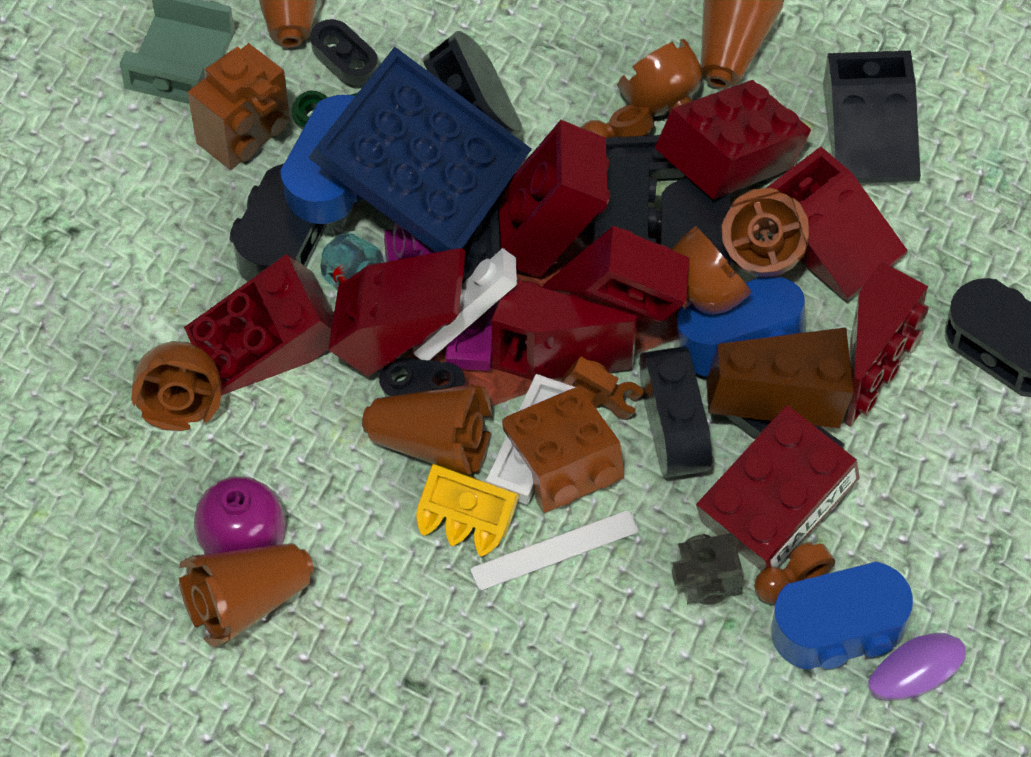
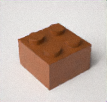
M250 43L241 50L265 70L266 80L274 88V92L269 95L276 102L274 110L263 117L244 97L233 104L209 83L206 77L188 91L196 144L229 170L235 168L242 161L249 160L262 144L272 136L282 133L290 122L284 69Z

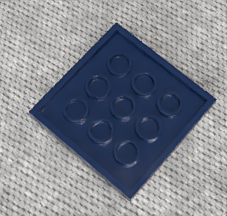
M394 46L308 158L433 251L441 252L464 247L532 148Z

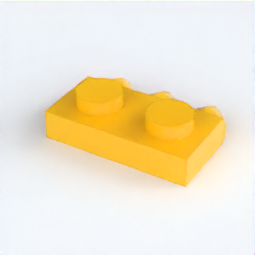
M432 464L417 507L418 529L421 535L425 536L434 531L440 525L443 518L446 517L445 532L447 540L451 546H455L463 541L470 534L472 528L475 527L474 544L478 555L482 557L494 550L502 537H506L520 494Z

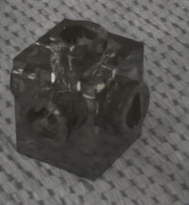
M733 533L714 537L701 534L693 536L683 543H678L677 561L671 562V573L676 590L684 589L687 605L698 602L702 605H712L723 601L728 596L742 594L744 574Z

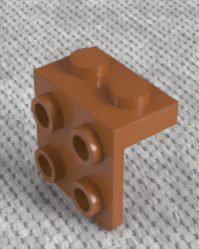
M580 388L569 389L506 416L502 420L503 431L532 472L536 502L543 513L567 505L573 500L598 489L606 488L624 478L620 441Z

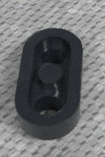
M323 20L313 27L310 34L313 53L343 82L353 86L365 85L378 68V58L374 49L340 20ZM335 44L336 46L329 47L328 45Z
M398 358L391 365L384 366L379 377L381 389L386 397L468 385L461 368L453 363L411 358ZM407 374L404 380L394 381L399 375ZM443 378L450 379L449 382L443 386L437 385L438 381Z

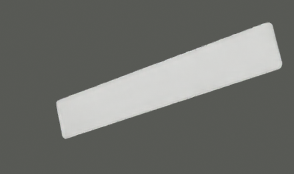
M624 511L474 566L470 571L478 589L484 590L638 533L639 530L631 513Z

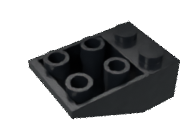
M911 50L828 53L823 90L832 156L849 169L859 183L920 181L916 81Z

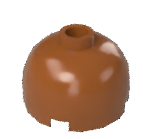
M680 39L679 48H676L674 43L670 42L641 59L633 66L637 74L629 81L623 75L619 79L617 86L632 106L649 108L652 117H660L670 113L672 108L692 101L691 98L700 88L702 80L701 65L686 40Z
M773 188L753 189L739 196L732 203L726 218L724 217L722 223L724 248L731 261L745 273L761 278L780 276L793 269L805 255L810 239L808 217L797 200L780 193V190Z
M696 226L681 237L673 246V251L689 257L686 303L682 305L684 309L692 304L702 313L715 315L731 310L752 294V291L738 273L734 274L735 272L727 263L728 261Z
M181 341L159 344L144 354L135 368L131 400L133 405L135 406L136 404L137 408L142 411L141 417L153 426L163 430L190 429L188 423L198 422L203 419L204 424L213 417L220 406L221 379L215 361L196 345Z

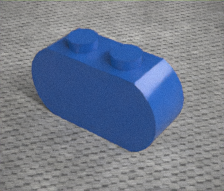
M335 95L318 102L280 170L286 202L290 210L304 221L315 224L336 222L348 215L354 202L359 203L362 200V197L308 158L324 135L354 99L355 96Z
M760 277L745 282L752 291V294L727 312L713 315L702 313L692 304L686 309L681 307L677 315L679 347L687 346L689 349L695 373L708 376L717 345L720 343L805 333V298L800 287L782 277Z
M872 562L789 583L781 590L776 599L771 626L773 644L777 652L787 662L805 670L822 667L823 669L836 668L843 665L848 659L863 655L870 658L882 656L896 647L906 633L913 606L911 588L906 579L897 570L880 562Z

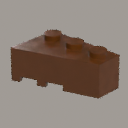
M846 327L718 344L706 379L708 413L772 421L788 405L814 426L840 429L853 396Z

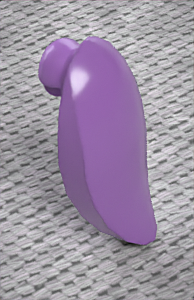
M947 633L922 635L904 643L893 651L870 676L868 684L871 695L876 699L884 701H899L919 697L935 690L948 681L965 661L966 647L959 638Z

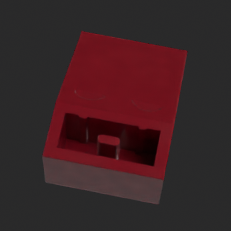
M821 146L766 187L780 190V193L786 194L790 198L793 197L801 204L808 217L810 239L805 255L800 261L846 301L860 292L881 262L893 266L908 253L907 248L853 173Z
M612 226L544 283L543 288L562 294H575L586 301L606 307L613 306L623 309L629 314L636 315L637 321L662 322L686 303L689 257L675 252L665 245L656 244L639 237L629 230Z
M462 248L367 265L340 284L337 291L328 350L369 377L383 366L391 365L398 356L411 347L419 346L427 336L442 326L450 325L457 318L461 308L460 295L464 279L463 270L466 251Z
M286 254L190 322L184 329L191 344L200 347L215 361L220 374L222 396L308 364L328 351L334 314L314 273Z
M884 262L879 264L860 290L849 347L853 396L847 408L845 424L849 427H852L860 414L867 416L871 412L879 397L877 390L883 382L889 385L900 369L901 361L899 359L906 351L911 354L915 350L923 335V330L919 329L929 310V306L924 304L928 286Z
M517 280V285L500 299L491 320L492 369L533 381L536 374L550 379L563 378L565 372L580 356L586 360L600 363L606 368L607 372L631 370L634 364L637 316L617 307H606L586 301L575 294H562L543 288L535 282Z

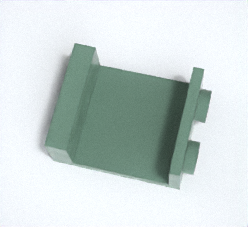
M152 0L155 17L138 53L125 51L120 61L124 88L189 104L188 91L206 77L205 68L225 55L235 32L231 6L222 5L216 1Z

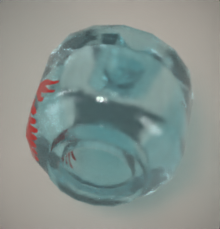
M345 233L334 238L323 249L320 263L321 274L327 283L338 288L340 284L367 265L383 263L384 259L382 252L377 246L357 235Z

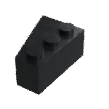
M606 156L609 159L607 189L610 191V199L604 212L597 214L592 219V243L612 226L629 230L639 237L656 243V238L648 237V233L655 232L656 207H648V203H655L657 177H649V159Z

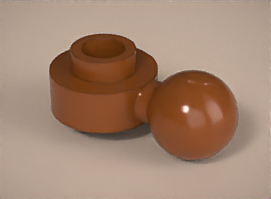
M629 104L617 110L611 116L609 122L604 123L600 120H590L584 123L581 128L606 138L647 136L654 126V119L649 108L635 107Z
M812 542L804 543L791 552L789 556L790 561L785 569L782 570L777 567L763 569L756 576L754 582L757 596L766 603L775 604L779 593L787 584L828 574L835 565V559L826 545L822 543L814 545Z

